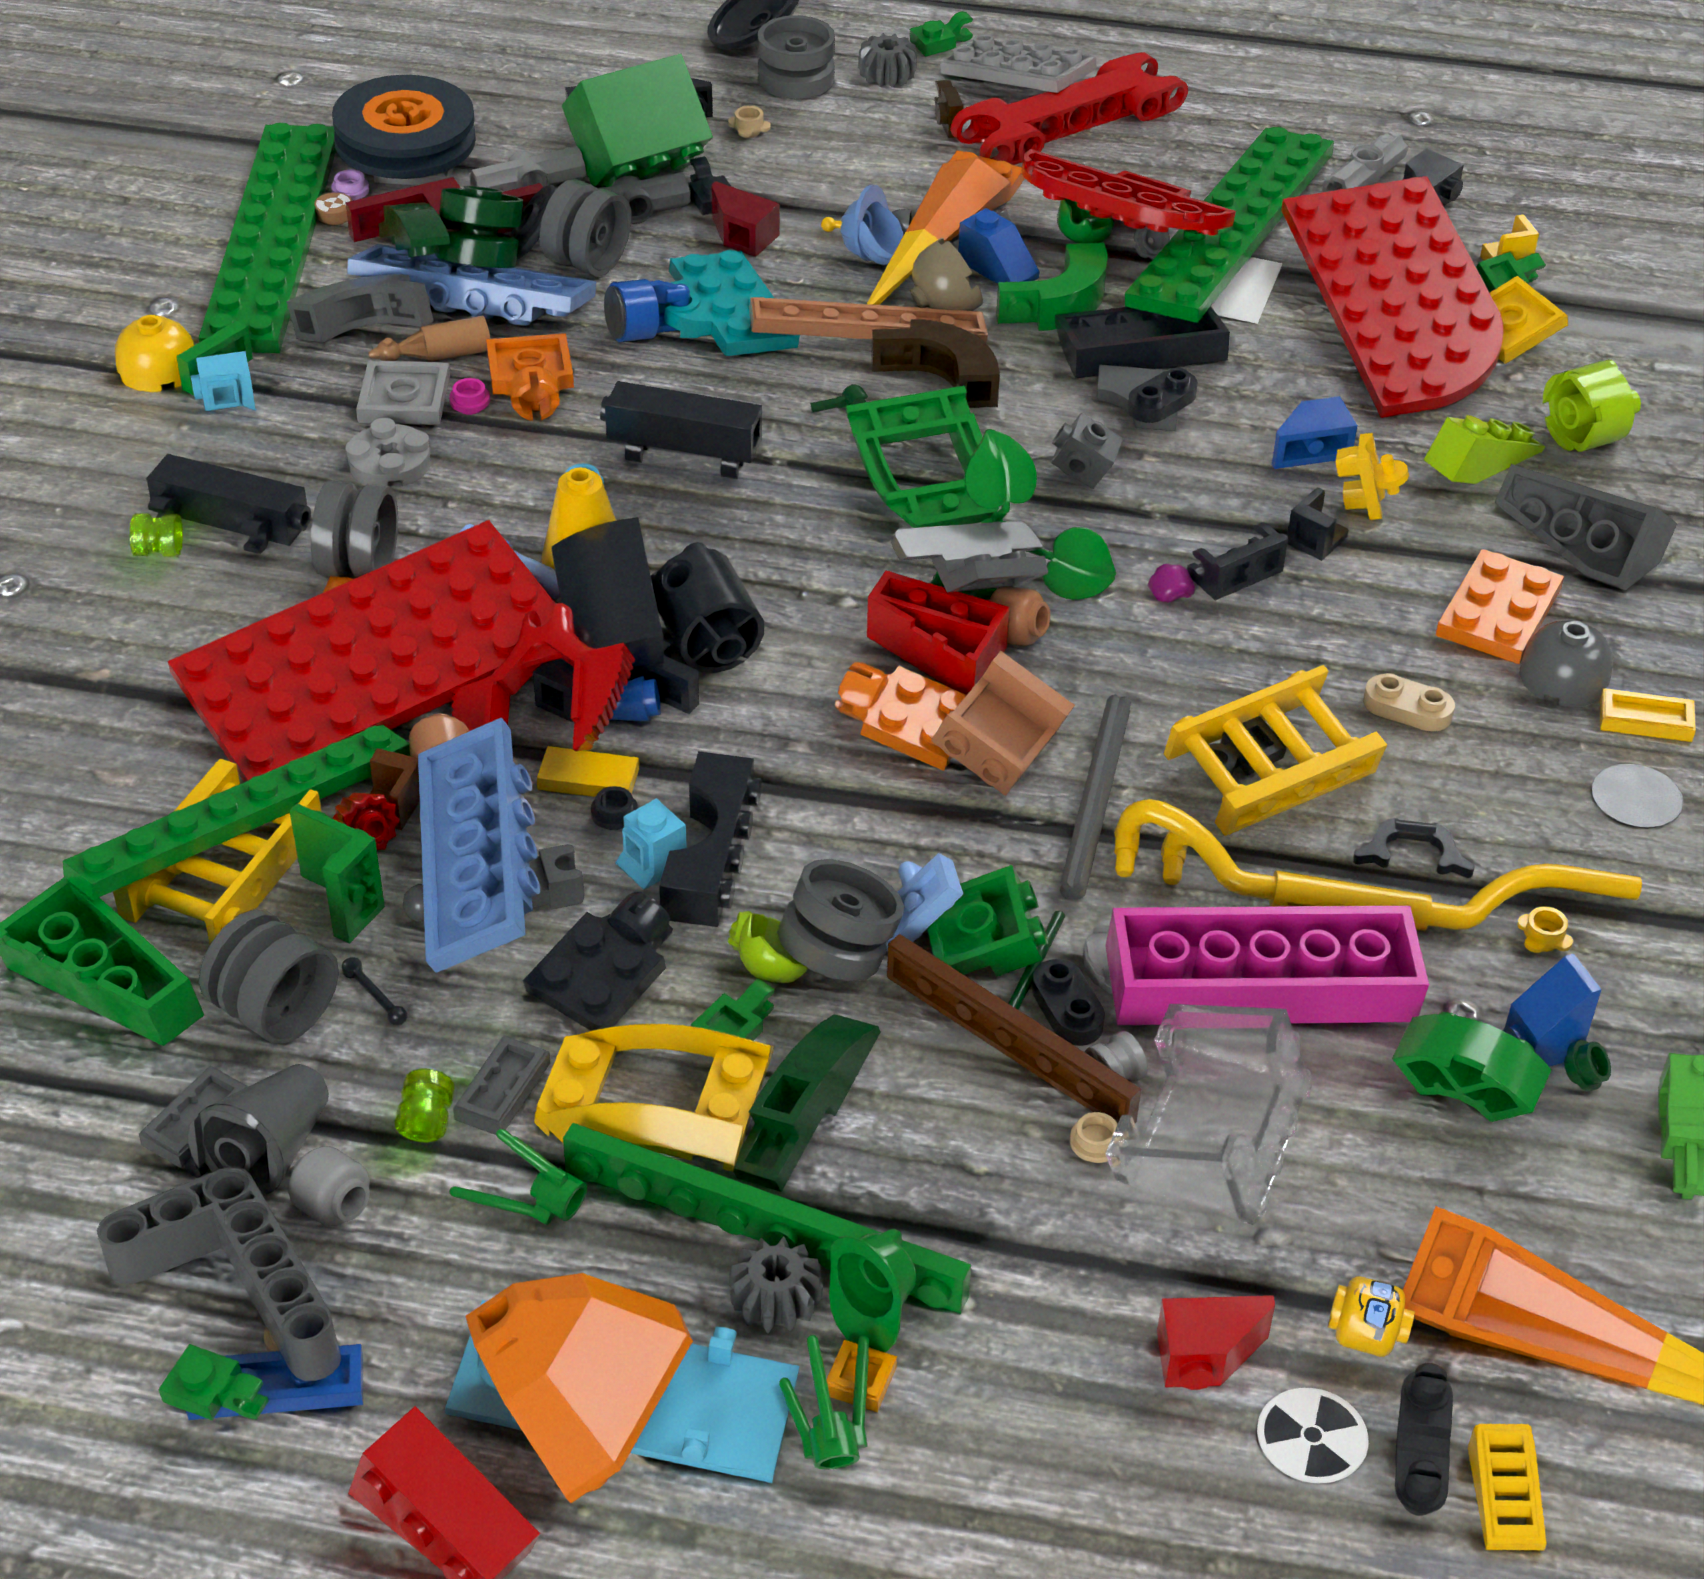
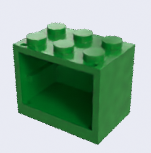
M682 53L582 80L562 104V109L576 146L582 153L590 183L596 188L602 186L610 187L618 178L623 176H638L640 180L655 177L660 174V169L671 167L673 171L684 169L691 165L690 159L704 152V146L713 138Z

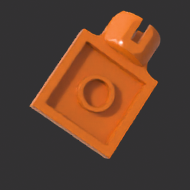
M566 333L486 339L493 395L504 394L510 396L513 409L527 420L533 421V411H540L541 420L551 416L559 406V391L574 388L573 370Z
M854 662L848 668L851 671L845 673L839 685L838 694L841 696V700H835V708L840 713L863 722L860 735L945 771L952 757L931 740L950 711H954L967 695L899 665L893 673L885 674L883 671L863 662Z

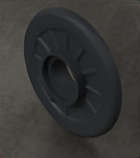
M547 185L540 189L523 209L521 225L512 229L510 236L519 240L517 259L526 255L539 240L542 216L549 199L557 189L555 186Z

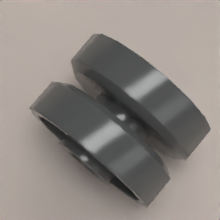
M793 15L772 19L761 26L758 31V54L760 57L758 59L759 85L766 92L782 98L807 99L819 96L830 90L835 77L833 58L835 54V33L828 23L814 17Z
M577 179L566 180L555 190L542 216L540 247L544 256L553 262L567 267L574 266V268L595 277L606 275L621 258L629 239L631 208L627 199L620 194L606 189L598 190L593 185Z
M328 480L324 483L317 497L311 527V556L316 573L322 576L345 577L352 570L354 577L358 578L392 563L398 535V505L394 490L386 486L367 484L358 492L356 485L351 482Z
M834 859L814 860L804 866L793 893L794 900L788 903L777 934L785 950L795 960L810 970L834 979L846 981L867 980L877 973L886 954L888 940L894 936L902 919L905 906L899 893L887 881L870 870L850 862Z

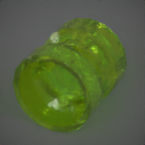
M134 513L130 523L129 535L133 556L148 557L154 552L161 553L164 557L179 558L183 546V524L180 515L164 514L161 518H153L148 513Z
M427 1068L412 1070L406 1074L401 1089L403 1101L400 1102L394 1119L395 1128L402 1136L416 1142L428 1143L437 1141L445 1135L449 1122L447 1109L453 1103L455 1094V1083L452 1079L441 1071Z

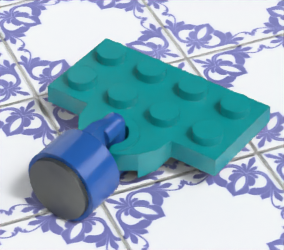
M726 250L717 254H689L685 257L670 258L669 273L675 280L674 282L649 281L647 279L612 282L605 292L604 314L606 324L611 336L618 342L652 339L657 333L679 330L681 331L680 338H698L711 335L725 356L798 348L800 335L752 332L749 313L750 299L753 297H774L742 251Z

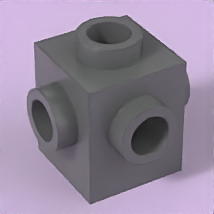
M1080 413L1071 426L1064 423L1056 434L1052 444L1057 449L1051 464L1060 468L1065 474L1076 478L1094 489L1115 463L1123 438L1107 429L1101 422Z

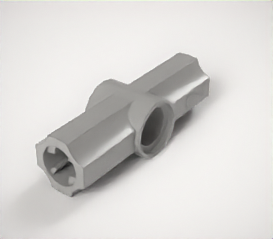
M1390 130L1385 135H1380L1370 144L1354 146L1351 150L1350 160L1324 180L1322 192L1380 183L1381 176L1406 157L1408 145L1404 143L1402 135Z
M575 146L539 155H534L529 151H519L514 153L508 162L473 169L469 176L471 186L493 188L504 192L541 183L545 187L547 185H561L566 180L571 179L583 180V177L586 176L582 153Z

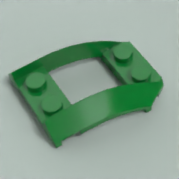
M965 386L846 406L845 411L860 457L874 488L883 502L912 528L975 524L992 518V514L998 512L999 507L986 509L977 505L966 491L965 479L901 490L889 469L880 446L949 433L958 460L965 472L969 459L982 440V434L975 415L970 412L966 400L967 392Z

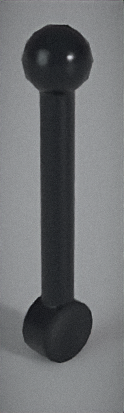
M350 957L342 962L343 975L347 978H355L386 1010L388 1013L387 1018L391 1024L398 1026L406 1022L408 1013L405 1008L395 1006L364 974L360 959Z

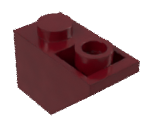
M717 181L712 184V218L723 245L754 257L758 256L780 235V203Z

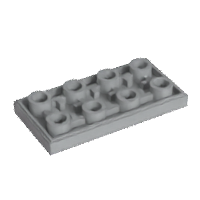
M989 34L975 36L972 43L967 46L956 47L953 50V54L940 61L942 74L1055 93L1060 92L1097 69L1096 57L1082 54V50L1078 48L1055 50L1052 49V45L1046 43L1030 46L1024 45L1020 39L994 40V36Z

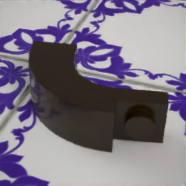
M911 319L910 329L872 330V372H929L944 378L952 387L965 386L967 392L966 400L969 408L998 407L1000 371L997 358L990 347L976 335L951 324L921 319Z

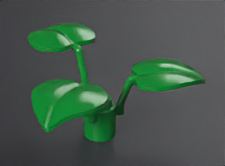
M987 429L967 464L965 488L969 497L980 507L995 509L1002 505L998 512L992 514V518L985 519L981 523L1007 522L1003 521V518L1010 511V502L1024 503L1033 496L1037 483V472L1030 455L1016 440L999 431ZM1072 527L1061 532L1054 540L1053 552L1042 548L1026 551L1037 556H1045L1046 559L1050 560L1047 563L1048 574L1042 576L1043 582L1051 592L1062 598L1079 600L1093 597L1107 589L1115 580L1116 570L1107 544L1100 535L1088 528ZM936 571L931 584L944 587ZM997 588L959 592L988 600Z

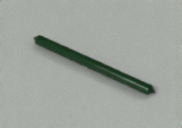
M1055 911L1045 929L1048 944L1040 946L1043 960L1065 919L1063 911ZM1043 960L1026 966L1008 1004L1019 1010L1033 982L1034 971Z

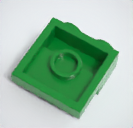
M1013 865L960 883L963 895L950 909L946 910L927 928L933 955L963 975L990 965L995 976L998 977L1043 960L1040 946L1048 944L1046 932L1039 916L1031 917L1030 911L1039 908L1033 887L1029 880L1020 881Z

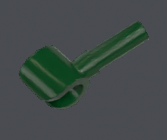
M851 384L843 390L842 396L810 403L811 410L814 413L834 408L840 409L847 405L865 403L864 399H867L868 395L859 385Z

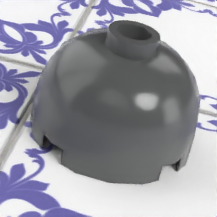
M1573 620L1554 621L1544 625L1529 639L1524 650L1519 674L1524 686L1542 700H1544L1545 694L1560 698L1558 705L1586 706L1599 701L1602 689L1607 688L1613 668V654L1606 638L1595 628L1583 622Z

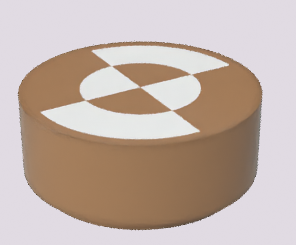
M338 192L321 195L314 203L317 219L328 225H339L347 222L345 202L352 201L351 197Z

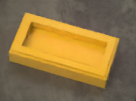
M1603 688L1600 696V730L1692 742L1696 732L1694 700Z
M547 746L537 775V789L596 797L597 793L602 789L617 786L627 789L632 794L639 772V758L591 751L575 752L573 749Z

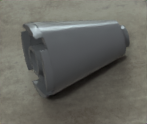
M295 1064L204 1108L191 1122L188 1132V1144L197 1166L200 1168L206 1163L212 1172L227 1167H239L245 1169L252 1176L263 1197L276 1190L328 1102L329 1092L324 1078L318 1071L308 1066Z

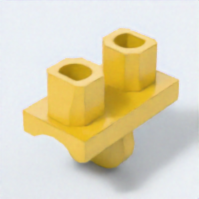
M1373 433L1360 434L1359 446L1337 449L1336 468L1339 477L1360 475L1361 480L1344 482L1343 500L1345 509H1367L1369 520L1382 519L1383 513L1380 501L1385 498V489H1387L1389 495H1395L1400 491L1399 486L1403 485L1409 478L1407 465L1402 461L1394 460L1391 454L1381 456V463L1379 464Z

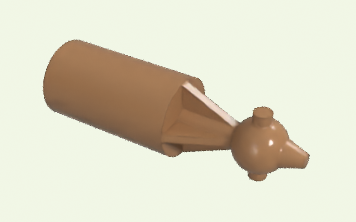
M482 315L420 327L419 331L400 343L391 338H385L376 348L370 350L368 355L369 358L380 359L381 361H396L400 355L424 358L427 362L487 352L486 339H490L487 322Z

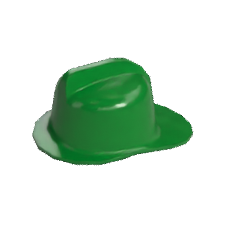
M890 1229L882 1234H866L860 1238L850 1235L839 1237L831 1245L829 1299L830 1309L836 1325L848 1341L858 1344L859 1337L866 1335L869 1338V1348L886 1353L896 1344L900 1331L902 1305L914 1289L917 1275L911 1258L903 1249L902 1234L896 1229Z

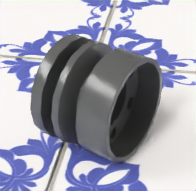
M253 909L238 915L225 925L211 942L201 964L199 985L201 994L213 1005L222 1008L231 1017L239 1018L249 1029L270 1043L285 1044L302 1036L315 1025L325 1012L336 991L339 968L337 958L328 949L308 936L298 934L292 926L286 922H281L269 911Z

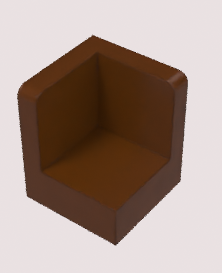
M378 748L370 759L373 789L370 794H384L388 803L396 804L395 815L400 818V821L395 829L402 831L420 802L418 758Z

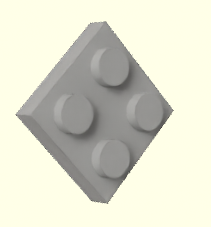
M368 360L356 408L358 422L372 423L379 418H390L394 420L395 424L440 425L450 379L449 363Z

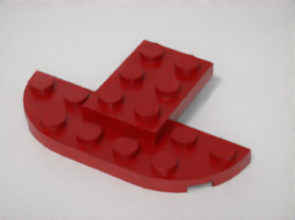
M1032 149L1028 150L1023 158L1021 169L1023 177L1034 186L1042 189L1044 197L1059 201L1065 200V198L1077 202V207L1088 210L1089 214L1095 217H1112L1123 221L1124 225L1136 229L1147 227L1156 232H1168L1169 228L1196 230L1205 235H1218L1219 229L1229 228L1234 223L1235 210L1191 198V190L1125 170L1118 174L1108 173Z

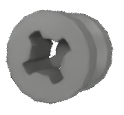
M1120 1031L1112 1035L1108 1044L1096 1043L1085 1050L1086 1054L1130 1082H1136L1147 1075L1148 1064L1144 1051L1134 1036L1127 1031Z

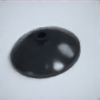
M726 0L710 20L707 30L708 37L714 46L725 50H741L758 46V31L761 26L775 18L792 16L797 9L799 0Z

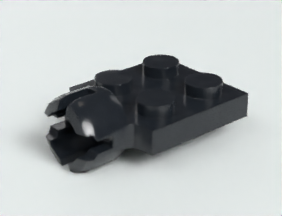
M633 892L627 895L609 915L602 918L586 912L524 978L523 983L526 992L590 1031L614 1027L666 969L664 956L657 953L656 950L672 934L673 928L669 925V914L653 898L647 901L642 908L638 907L647 897L642 892Z

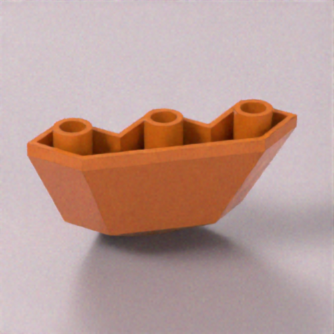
M584 1273L513 1283L465 1316L474 1346L504 1404L570 1503H573L587 1492L599 1489L607 1482L609 1477L621 1470L693 1342L683 1317L674 1304Z

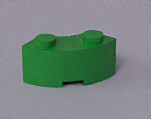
M1450 1012L1412 1017L1392 1057V1060L1420 1095L1439 1094L1459 1099L1477 1109L1490 1122L1533 1113L1552 1070L1535 1053L1534 1048L1527 1041L1515 1038L1487 1023L1457 1016Z

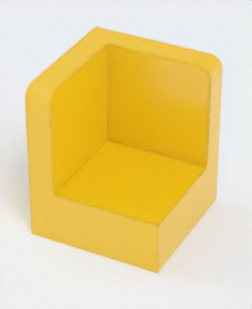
M1524 214L1516 215L1512 233L1503 234L1498 242L1482 244L1480 257L1484 261L1511 252L1516 261L1535 253L1539 233Z

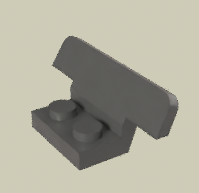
M1020 521L898 529L891 540V545L900 561L931 558L947 593L1017 587L1048 574L1045 556L1026 557L1025 551L1039 550L1044 545L1031 528Z

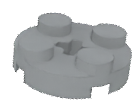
M390 418L374 420L370 425L371 428L359 432L346 444L345 450L350 473L355 480L364 485L388 487V481L402 480V486L423 477L430 468V444L427 433L410 426L395 424L394 420Z

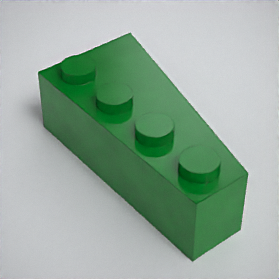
M64 877L0 922V956L6 968L162 1046H165L204 1016L192 984L185 974L100 897L92 900Z

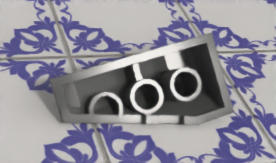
M1511 464L1495 500L1498 506L1586 577L1623 590H1627L1661 562L1677 526L1674 520L1656 507Z

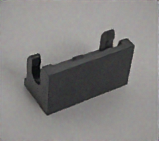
M1261 522L1253 527L1257 533L1263 536L1262 539L1253 537L1248 539V544L1239 548H1232L1227 553L1217 557L1211 555L1204 548L1194 550L1192 554L1201 561V564L1191 563L1187 565V570L1191 579L1216 601L1283 572L1288 537L1284 534L1280 535L1267 523Z

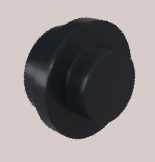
M617 786L607 787L599 791L592 802L591 818L601 828L608 830L623 829L624 816L638 809V804L627 789Z

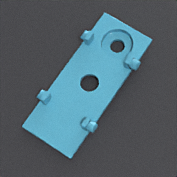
M715 1327L709 1347L691 1344L630 1453L772 1483L789 1415V1409L779 1381L783 1377L788 1378L795 1391L800 1366L734 1353L733 1346L737 1332L725 1327ZM470 1334L445 1407V1414L521 1430L497 1391L474 1346Z

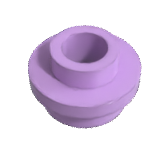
M348 169L340 171L334 176L331 189L332 193H344L350 196L353 201L362 199L369 193V183L364 178L362 172Z

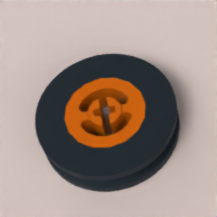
M391 75L374 78L357 84L344 92L337 99L332 110L335 148L338 155L349 166L369 175L391 179H414L436 175L462 163L471 154L475 146L474 107L471 99L463 90L441 79L422 75Z

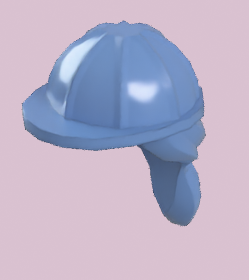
M873 184L866 186L861 192L859 199L849 205L841 218L840 232L848 250L858 255L863 261L872 260L877 264L888 265L904 234L899 220L888 209L883 189Z

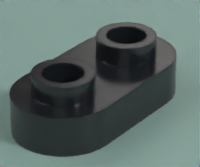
M1171 368L1144 382L1129 393L1127 409L1129 415L1133 419L1144 423L1162 421L1194 402L1198 384L1196 377L1183 368Z
M1051 959L1039 964L1033 974L1032 993L1055 1034L1072 1045L1077 1046L1088 1045L1098 1040L1103 1032L1105 1012L1081 970L1072 962L1063 959Z

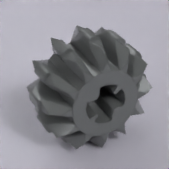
M882 33L880 37L870 36L868 41L861 43V49L859 50L858 68L860 69V76L866 78L867 83H878L879 87L890 85L893 88L895 84H907V80L914 78L917 68L916 46L909 42V38H898L896 34L886 36Z
M784 1236L776 1246H769L760 1238L756 1251L742 1248L741 1254L738 1257V1264L732 1265V1270L729 1273V1286L732 1288L730 1290V1300L734 1306V1311H743V1319H745L747 1326L763 1321V1327L767 1334L772 1330L774 1324H783L791 1332L796 1324V1319L810 1321L814 1313V1305L820 1303L823 1295V1284L820 1282L821 1267L818 1264V1259L809 1258L805 1244L792 1249L788 1248V1243Z

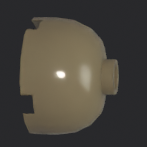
M940 238L919 253L913 263L911 276L915 287L910 290L911 296L919 308L973 311L983 304V297L979 286L977 285L972 289L968 276L973 273L952 243L949 241L944 243V238Z

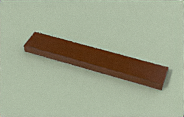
M898 934L888 943V979L1090 1111L1101 1112L1111 1116L1117 1122L1121 1131L1126 1133L1137 1122L1141 1088L901 934Z

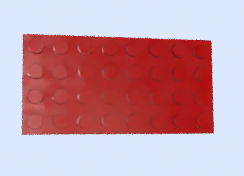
M487 520L168 661L171 675L229 761L237 765L238 774L246 782L255 776L286 765L292 760L302 758L332 743L360 733L369 727L384 725L388 729H393L451 702L452 696L455 695L453 694L454 690L460 686L492 675L505 661L518 642L522 620L526 613L535 610L543 626L551 619L555 602L490 520Z

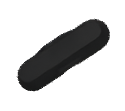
M1434 1363L1419 1365L1415 1372L1410 1373L1404 1379L1401 1388L1395 1453V1492L1404 1508L1416 1516H1423L1439 1510L1445 1504L1448 1496L1453 1392L1452 1387L1447 1381L1446 1371Z

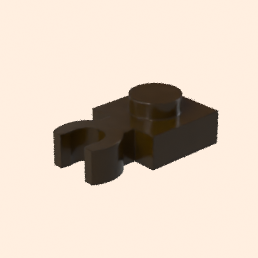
M951 80L935 81L938 91V97H935L934 100L937 124L943 126L948 138H955L951 134V124L957 113L964 109V105L956 87L952 86Z

